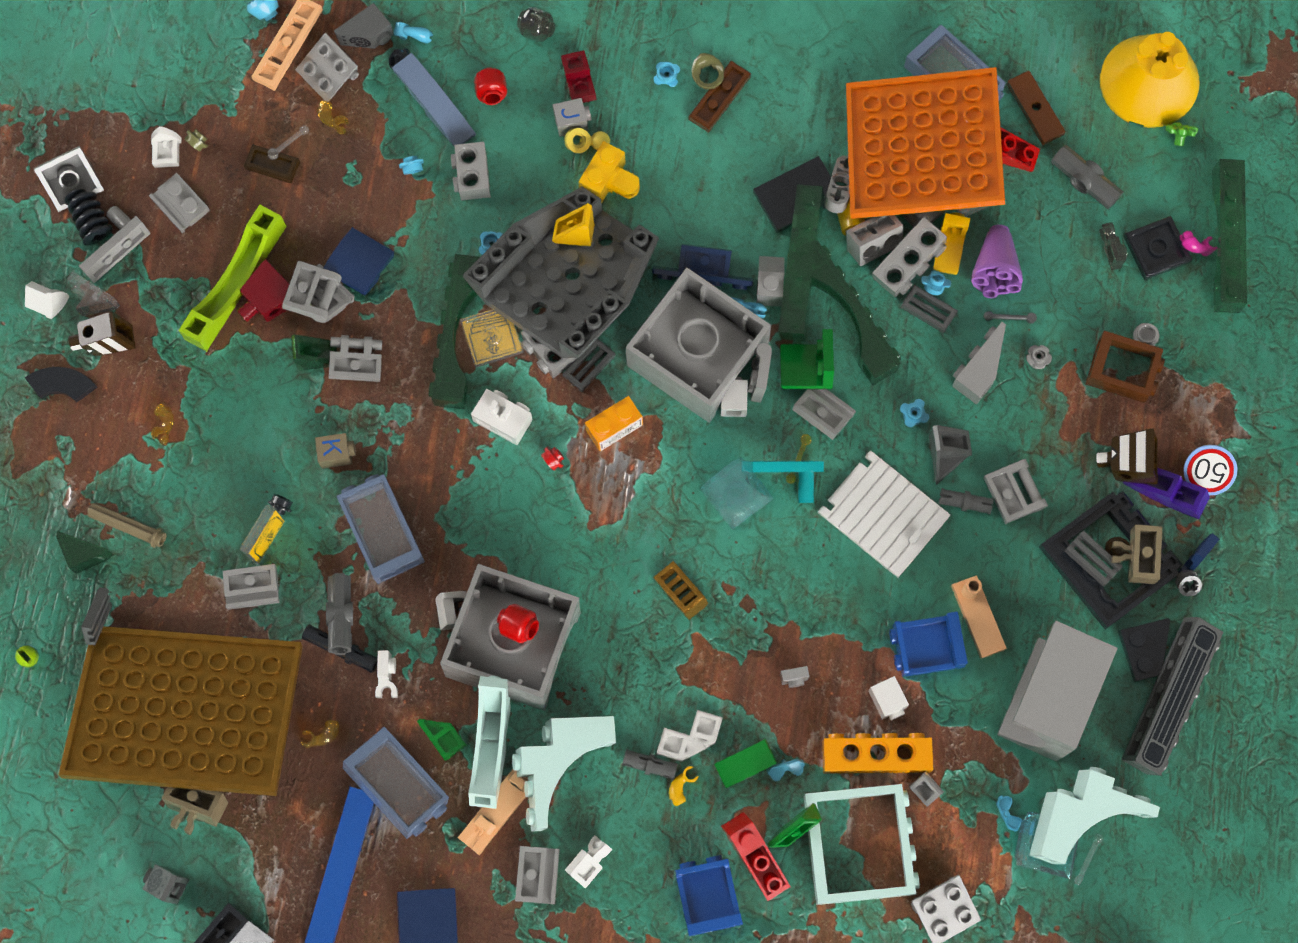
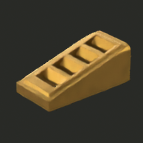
M674 561L653 577L688 620L708 605L705 596ZM676 572L678 576L666 584L664 581ZM683 581L684 584L673 592L672 589ZM690 589L691 592L680 600L679 597Z

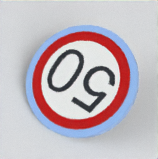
M1204 445L1196 448L1189 454L1184 463L1183 472L1186 482L1206 488L1209 495H1217L1229 489L1234 483L1237 476V464L1233 455L1224 447Z

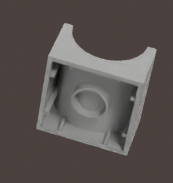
M686 268L626 346L627 366L710 423L715 417L716 411L731 384L749 360L756 354L757 346L761 343L769 344L771 324Z
M478 564L440 662L445 677L479 688L480 676H498L502 679H508V697L511 700L545 711L562 650L574 623L578 622L580 616L579 597ZM514 603L534 611L539 621V628L534 638L524 643H518L502 636L499 631V624L497 623L498 614L502 609H506Z
M1055 621L1047 640L1037 639L997 735L1054 761H1058L1074 751L1078 746L1118 648Z

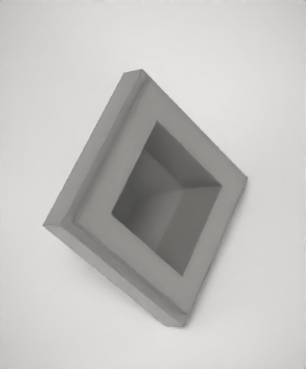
M927 772L909 786L926 807L944 793Z

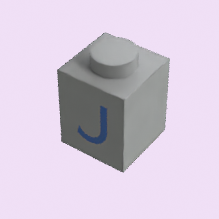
M582 98L553 104L559 137L565 136L570 129L576 127L588 130L587 121H591L589 106L584 107Z

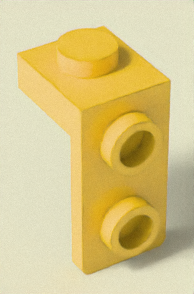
M957 212L945 213L940 231L947 236L945 243L947 248L938 258L935 257L933 270L953 275L958 274L970 218Z

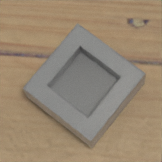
M804 666L781 671L782 685L788 684L789 688L803 686L804 681L809 679L808 667Z

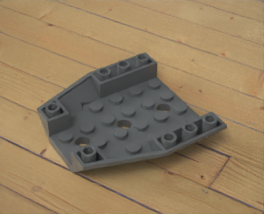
M580 187L514 223L463 274V278L487 306L561 358H579L629 306L659 237L640 224L634 230L630 229L603 211L599 197L584 187ZM587 203L592 205L595 226L591 246L556 244L552 242L556 219ZM604 239L613 241L610 245L606 246L599 244ZM571 273H578L580 275L575 280L566 278ZM538 307L547 309L543 314L537 315L533 313Z

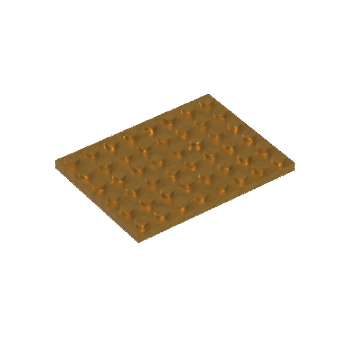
M103 626L96 645H88L58 775L62 779L277 796L303 648L302 643Z

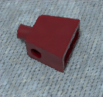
M266 259L240 289V293L247 302L237 312L246 322L257 313L268 322L287 311L282 308L290 284Z

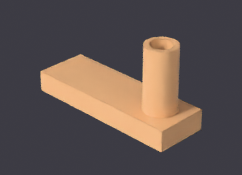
M977 575L952 584V590L980 659L1005 651L1007 649L983 592L982 583Z

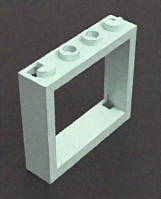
M902 784L807 793L803 796L805 808L815 803L818 809L817 802L894 794L905 887L828 894L820 823H818L808 831L816 905L916 894V889L920 888L918 872H913L912 861H916L915 846L910 845L909 834L913 833L911 817L906 818L905 807L909 806V797L907 790L903 791Z

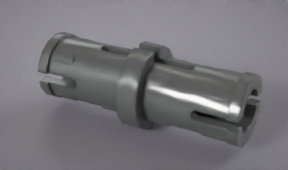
M944 488L941 489L940 505L961 508V511L965 512L973 510L991 514L993 498L971 495L969 491L961 493Z
M626 749L622 766L644 771L646 775L651 773L671 780L674 779L678 763L655 758L654 754L648 756Z

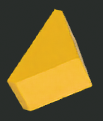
M587 203L556 219L552 242L556 244L591 246L595 226L592 205Z

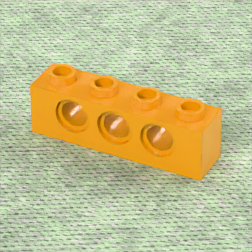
M836 733L828 734V738H824L822 741L823 774L930 773L933 771L932 738H925L924 733H910L909 738H898L897 733L882 734V738H871L869 733L855 734V738H845L844 734ZM848 746L855 748L857 758L854 760L845 758L843 749ZM874 746L882 748L884 758L881 760L874 759L870 754V749ZM898 747H907L911 752L910 759H901L897 754Z

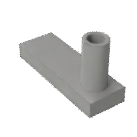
M118 206L111 207L106 216L120 230L79 265L93 283L99 280L151 234L137 216L131 220Z

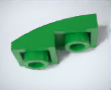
M764 739L716 762L714 765L725 788H728L777 764V761L767 740Z

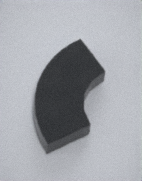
M65 367L44 368L25 377L41 399L53 394H63L71 397L75 402H79L98 388L81 372Z

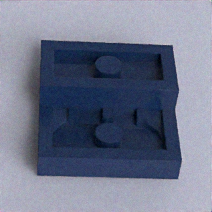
M352 227L335 248L323 269L338 273L342 277V283L366 296L379 280L380 273L394 258V251Z
M455 888L397 892L399 943H458Z

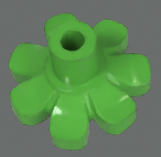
M1173 122L1166 125L1165 131L1176 135L1174 145L1184 146L1185 138L1187 136H1195L1199 128L1182 125L1180 122Z

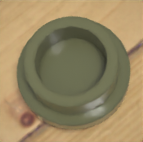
M195 129L194 132L188 130L186 132L188 135L184 139L193 148L200 152L203 148L206 149L208 147V144L205 142L208 138L199 130Z

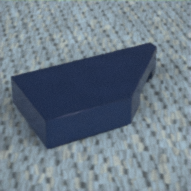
M1213 533L1209 534L1178 572L1180 573L1184 570L1194 571L1220 539Z

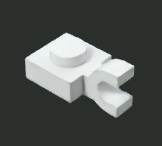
M388 650L378 651L376 698H382V692L385 688H391V697L398 698V689L394 683L390 682L391 674L396 673V658H392V654Z
M595 835L589 842V851L586 853L582 849L565 869L584 888L590 884L603 868L599 864L601 859L606 857L612 850Z

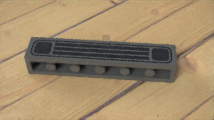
M1184 617L1124 752L1122 761L1147 775H1162V772L1168 766V758L1172 749L1179 741V733L1182 726L1189 718V710L1193 701L1200 693V685L1203 678L1210 670V662L1214 653L1220 647L1223 631L1199 617Z

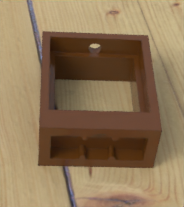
M1103 331L1098 339L1085 385L1145 403L1149 396L1153 397L1157 390L1158 382L1154 380L1156 374L1161 373L1165 359L1161 358L1163 349ZM1110 346L1152 359L1144 387L1102 375Z

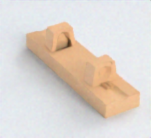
M311 0L296 1L252 75L254 81L274 91L276 90L322 13L321 5ZM274 59L282 62V64L275 63Z
M512 769L500 785L496 809L482 807L458 838L480 855L526 798L524 784L525 781H528V777H517V770L514 771Z

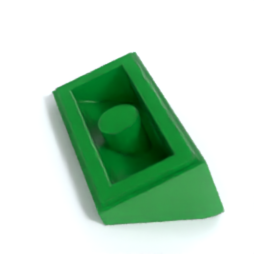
M810 804L782 826L767 843L768 846L788 847L821 822L822 818L816 804Z

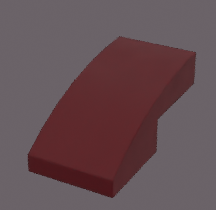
M585 50L561 55L571 100L582 98L583 103L597 100Z

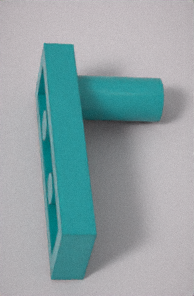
M742 461V471L798 472V503H814V472H824V461Z

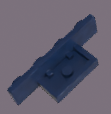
M688 244L681 245L678 269L662 266H653L652 273L657 274L659 279L672 280V276L680 277L684 270L688 268L713 286H722V283L732 284V288L747 290V286H753L754 278L729 275L732 250Z

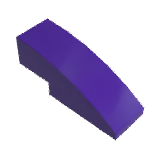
M1158 468V484L1123 482V484L1148 498L1196 519L1200 518L1210 498L1206 488L1183 481L1180 475Z

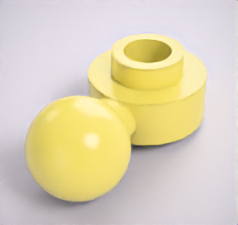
M576 127L566 133L564 141L570 151L583 153L590 146L598 150L603 141L610 144V137L603 131H598L590 136L586 130ZM578 135L580 142L575 145L573 138Z

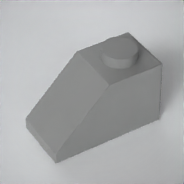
M759 256L756 303H761L764 306L781 307L784 287V257Z

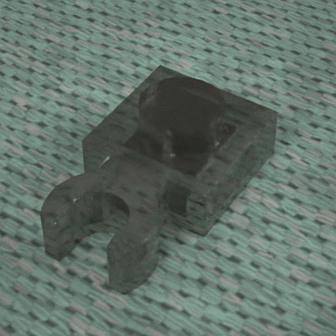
M1112 222L1102 224V229H1099V232L1105 243L1104 250L1111 270L1122 268L1128 256L1126 246L1121 244L1119 236L1116 237Z

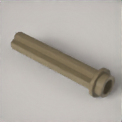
M92 503L87 510L88 517L149 542L153 548L156 546L161 547L166 540L167 534L163 532L162 528L155 529L99 504Z

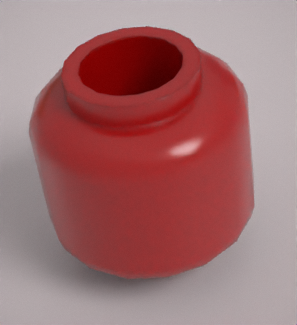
M485 68L474 77L475 93L478 100L482 103L496 105L507 96L506 77L499 69Z
M515 603L509 605L506 609H502L497 617L500 634L518 643L532 640L539 628V621L535 612Z

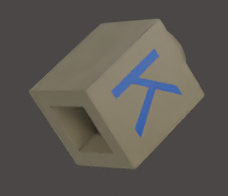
M346 433L315 438L317 460L322 469L353 464L352 456H356L355 444L353 440H349Z

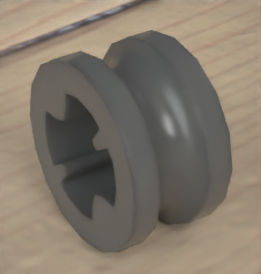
M1193 570L1181 571L1175 579L1177 588L1184 596H1194L1202 589L1201 579ZM1186 581H1188V582L1193 581V584H1192V585H1189V584L1184 585V583H1185Z

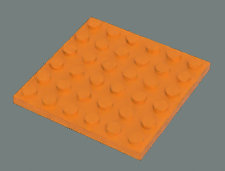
M996 67L846 83L851 219L1005 205Z

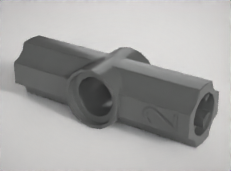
M1064 145L1051 160L1053 165L1070 178L1071 184L1075 189L1083 194L1089 193L1108 210L1123 194L1120 188L1104 176L1103 170L1097 163L1091 160H1084L1067 145Z
M335 573L332 576H328L326 626H328V652L335 655H345L351 652L353 602H351V576H347L344 573Z

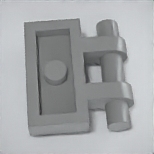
M349 335L331 337L330 347H341L340 352L330 351L329 379L380 382L382 355L371 354L372 350H382V340H374L372 337L364 336V339L349 338ZM348 348L364 349V352L350 353Z

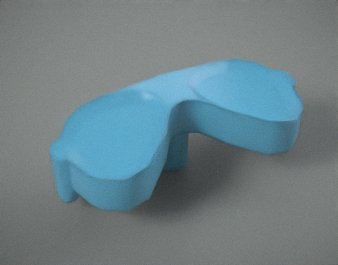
M783 759L781 763L767 768V773L774 781H779L786 771H790L796 776L801 775L805 764L802 759H794L787 762Z
M1001 795L997 800V808L1007 828L1016 832L1022 826L1023 820L1010 815L1009 809L1013 802L1012 798Z

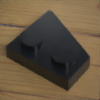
M1169 618L1123 629L1118 632L1134 682L1159 676L1164 663L1170 626Z

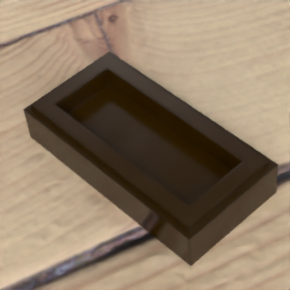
M252 144L244 168L292 184L300 160L299 158Z

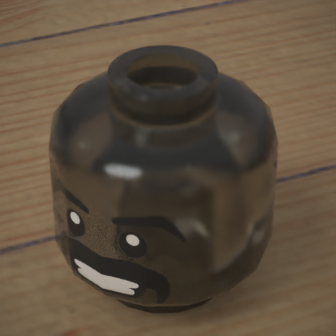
M529 7L522 11L518 17L517 26L521 35L530 40L544 42L555 31L553 16L548 11Z

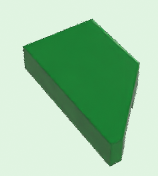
M425 719L417 720L445 762L467 746L451 723Z

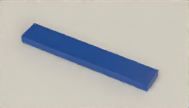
M349 788L305 943L335 942L374 806V802L361 789Z

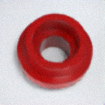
M547 446L544 448L545 452L541 456L548 466L553 470H556L558 467L562 468L564 466L562 460L565 459L562 453L556 447L551 449Z

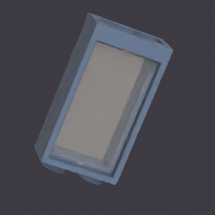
M942 25L937 27L907 55L904 65L913 76L989 68ZM997 75L998 97L1000 101L1004 96L1003 89L1006 82Z
M379 474L372 475L365 480V483L357 487L355 485L346 487L341 491L342 494L337 495V499L377 584L425 562L384 474L381 476Z
M385 727L343 761V769L406 839L412 834L415 837L426 829V822L432 817L437 819L447 810L446 805L449 797Z

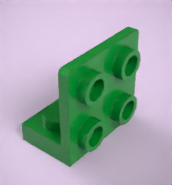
M822 329V339H817V344L780 345L782 389L833 388V329Z

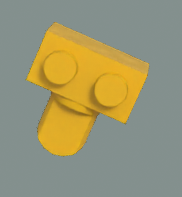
M605 141L602 142L578 181L579 188L584 187L599 197L601 203L608 192H615L624 198L632 199L638 194L640 185L637 175L623 169L626 164L625 152Z

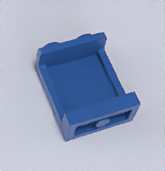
M958 611L935 618L902 623L895 621L892 625L893 629H889L891 644H896L898 654L894 655L896 671L901 670L902 677L964 668L968 664Z
M722 855L706 858V864L696 865L695 861L679 864L680 869L675 870L689 937L743 924L733 885L729 859L723 860Z

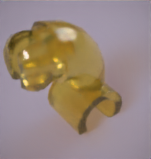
M321 101L317 108L319 119L328 127L335 128L337 133L345 134V128L338 125L340 123L349 124L348 119L343 115H339L334 119L331 114L332 104L329 101Z
M159 404L154 409V414L160 418L162 427L153 428L151 436L153 439H156L159 434H163L159 442L164 445L169 440L168 434L174 424V415L169 407Z
M327 720L325 722V729L318 736H315L309 730H304L302 734L311 735L312 740L309 743L301 742L300 744L305 748H310L332 742L339 733L338 721Z

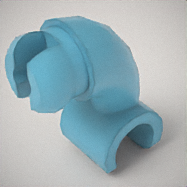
M396 22L393 35L399 36L400 39L406 40L410 36L425 44L430 43L432 40L429 38L433 36L432 32L426 28L410 27V25L402 22Z
M731 297L760 318L766 316L765 311H767V308L763 304L744 302L740 298Z

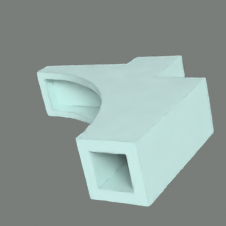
M480 676L478 685L477 734L469 788V806L496 809L506 756V735L511 712L510 697H508V679H502L498 676Z
M614 716L551 718L545 722V726L542 728L543 742L547 743V746H527L515 750L516 754L512 756L513 770H517V777H528V781H525L524 792L525 796L529 797L526 822L528 825H531V831H542L548 828V811L551 797L560 777L566 769L584 753L601 747H609L616 743Z
M1090 767L1089 770H1079L1073 793L1064 789H1057V792L1046 793L1029 855L1051 864H1065L1077 840L1099 821L1117 814H1131L1143 818L1158 817L1160 807L1151 804V799L1140 795L1132 797L1127 795L1126 789L1113 786L1115 778L1105 775L1106 771L1101 768Z

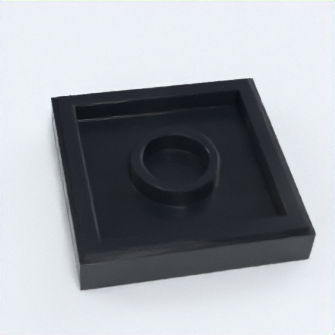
M1171 216L1127 232L1123 236L1144 280L1186 265L1192 261L1189 251L1184 248L1182 241L1179 239L1180 233Z

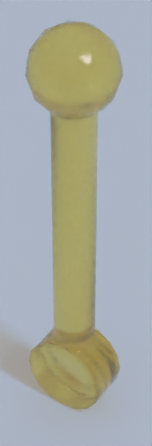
M804 434L801 436L802 444L795 461H801L806 446L811 443L810 435ZM790 472L786 476L787 483L792 484L795 482L796 472Z

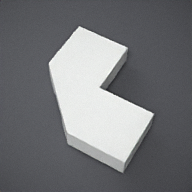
M697 710L690 735L664 728L656 754L683 762L716 743L723 717Z

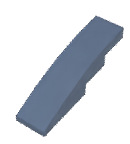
M412 53L392 67L393 72L425 110L428 118L453 146L465 144L476 135L446 93Z

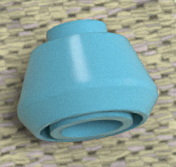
M251 0L247 4V12L259 20L264 18L267 22L278 14L276 11L279 7L278 1Z

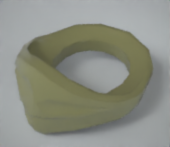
M700 53L694 60L691 70L692 77L700 88L706 90L715 89L722 83L724 67L719 59L710 54ZM712 66L713 69H716L719 73L716 81L713 83L702 82L700 74L703 68Z

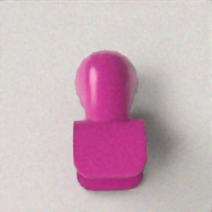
M1186 231L1179 237L1184 248L1193 253L1208 256L1218 249L1217 246H1210L1209 242L1213 239L1211 236L1201 243L1193 236L1191 231Z

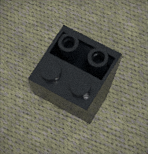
M228 903L194 943H273L275 939L239 907Z

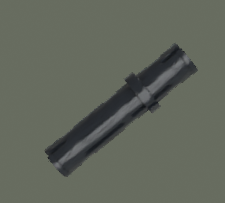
M308 624L302 634V640H306L328 651V633ZM356 644L352 645L351 652L345 655H337L344 659L345 663L349 665L353 663L370 673H373L377 667L378 657L359 649L360 647Z

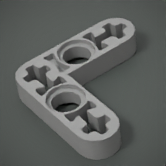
M841 156L836 160L826 193L824 206L833 213L845 211L849 201L848 156ZM836 182H843L847 186H839ZM835 195L840 196L839 201L834 200Z

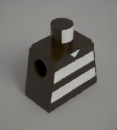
M113 311L79 322L77 324L78 334L71 335L68 338L69 345L73 351L84 349L94 356L136 349L133 325Z
M1154 428L1113 437L1111 439V452L1097 453L1098 468L1111 467L1113 476L1117 481L1158 484V439Z

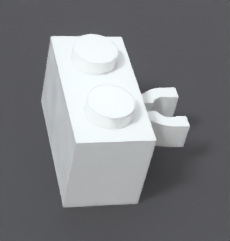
M486 389L471 413L473 422L518 445L533 420L529 412L530 409L520 402L516 404L507 400L508 397L498 390L492 392Z

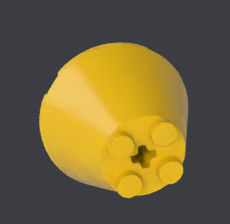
M1171 32L1139 35L1120 42L1105 58L1100 73L1101 92L1109 108L1128 123L1132 121L1142 124L1143 127L1147 128L1163 127L1181 119L1193 106L1199 91L1200 82L1197 67L1183 43Z

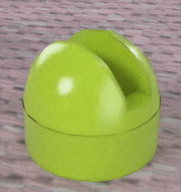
M26 645L16 651L15 658L19 665L28 668L37 663L39 654L35 648ZM23 651L31 658L28 662L21 655Z

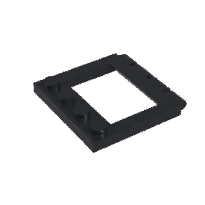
M1124 491L1118 495H1115L1114 492L1110 493L1039 546L1105 630L1179 574L1177 569L1183 565L1172 550L1165 555L1162 553V550L1167 547V544L1162 539L1160 580L1155 584L1144 583L1117 604L1105 591L1104 587L1065 552V549L1070 545L1068 541L1106 513L1129 541L1130 530L1135 525L1151 526L1138 509L1132 514L1128 511L1134 504Z

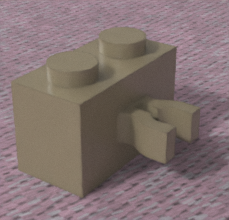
M1135 525L1130 530V546L1120 541H1113L1112 548H1119L1122 552H1129V554H1123L1120 557L1112 556L1111 563L1129 561L1128 582L1155 584L1160 580L1162 527Z
M167 787L162 796L169 809L180 812L173 818L170 826L177 830L179 824L186 819L187 826L184 831L188 835H191L193 832L195 819L217 827L228 805L224 794L219 791Z

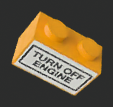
M627 396L586 421V432L598 450L602 451L642 426L643 416L631 398Z

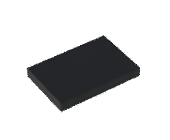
M818 156L754 188L753 193L776 233H779L826 209L824 202L831 176ZM835 195L834 200L839 201L840 196Z

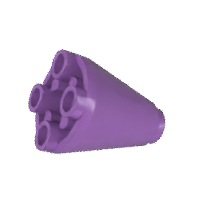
M994 225L989 229L971 276L973 286L983 292V296L986 298L1018 293L1022 287L1023 275L1009 228L1004 225Z

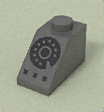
M372 3L335 29L334 33L340 45L375 49L379 45L389 42L393 36V29L391 23L377 6Z
M155 864L153 868H149L143 878V883L145 884L142 889L164 902L178 904L190 879Z

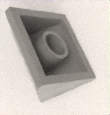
M80 146L34 168L58 212L68 208L64 199L71 191L85 189L87 192L92 191L97 194L104 190L89 159Z

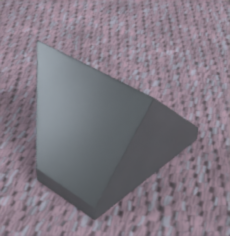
M940 425L932 427L929 434V443L937 485L967 457L972 456V449L968 430Z

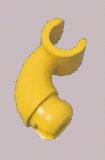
M693 766L685 768L683 773L675 777L669 787V799L673 801L675 806L686 802L683 794L684 783H693L699 778L697 776L690 780L686 777V772L694 768Z

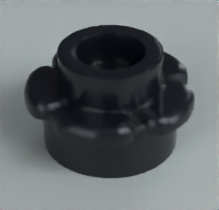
M273 494L272 499L268 500V503L271 505V511L275 512L276 510L280 515H285L286 511L292 512L290 508L293 502L277 494Z

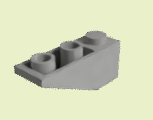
M1003 322L997 328L992 326L984 336V339L987 341L982 347L977 345L968 356L971 359L966 366L961 364L953 374V377L956 379L952 387L976 405L991 388L996 379L1006 324Z

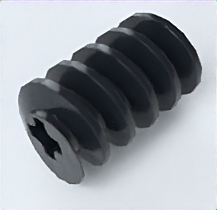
M77 189L67 194L64 202L68 205V211L72 214L71 217L75 222L81 239H83V244L93 245L99 243L112 232V228L107 225L108 219L103 217L105 212L103 209H100L101 203L99 200H95L97 194L92 191L87 192L85 189Z

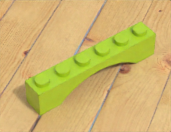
M262 205L258 206L247 223L239 246L224 274L210 293L191 310L178 330L186 341L207 352L241 299V287L268 257L284 232L286 225L281 215Z

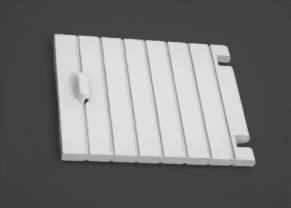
M869 451L865 456L871 462L868 468L859 463L828 499L834 506L833 509L830 511L825 506H822L818 513L899 578L951 515L875 453Z

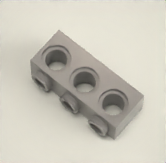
M923 217L873 271V279L895 298L899 293L904 295L913 284L910 281L916 275H923L929 268L928 262L933 256L938 258L947 248L945 245L947 236ZM925 236H932L936 241L933 245L927 246L921 240ZM909 254H914L919 260L915 264H908L904 258ZM891 273H898L902 278L897 283H891L887 277Z

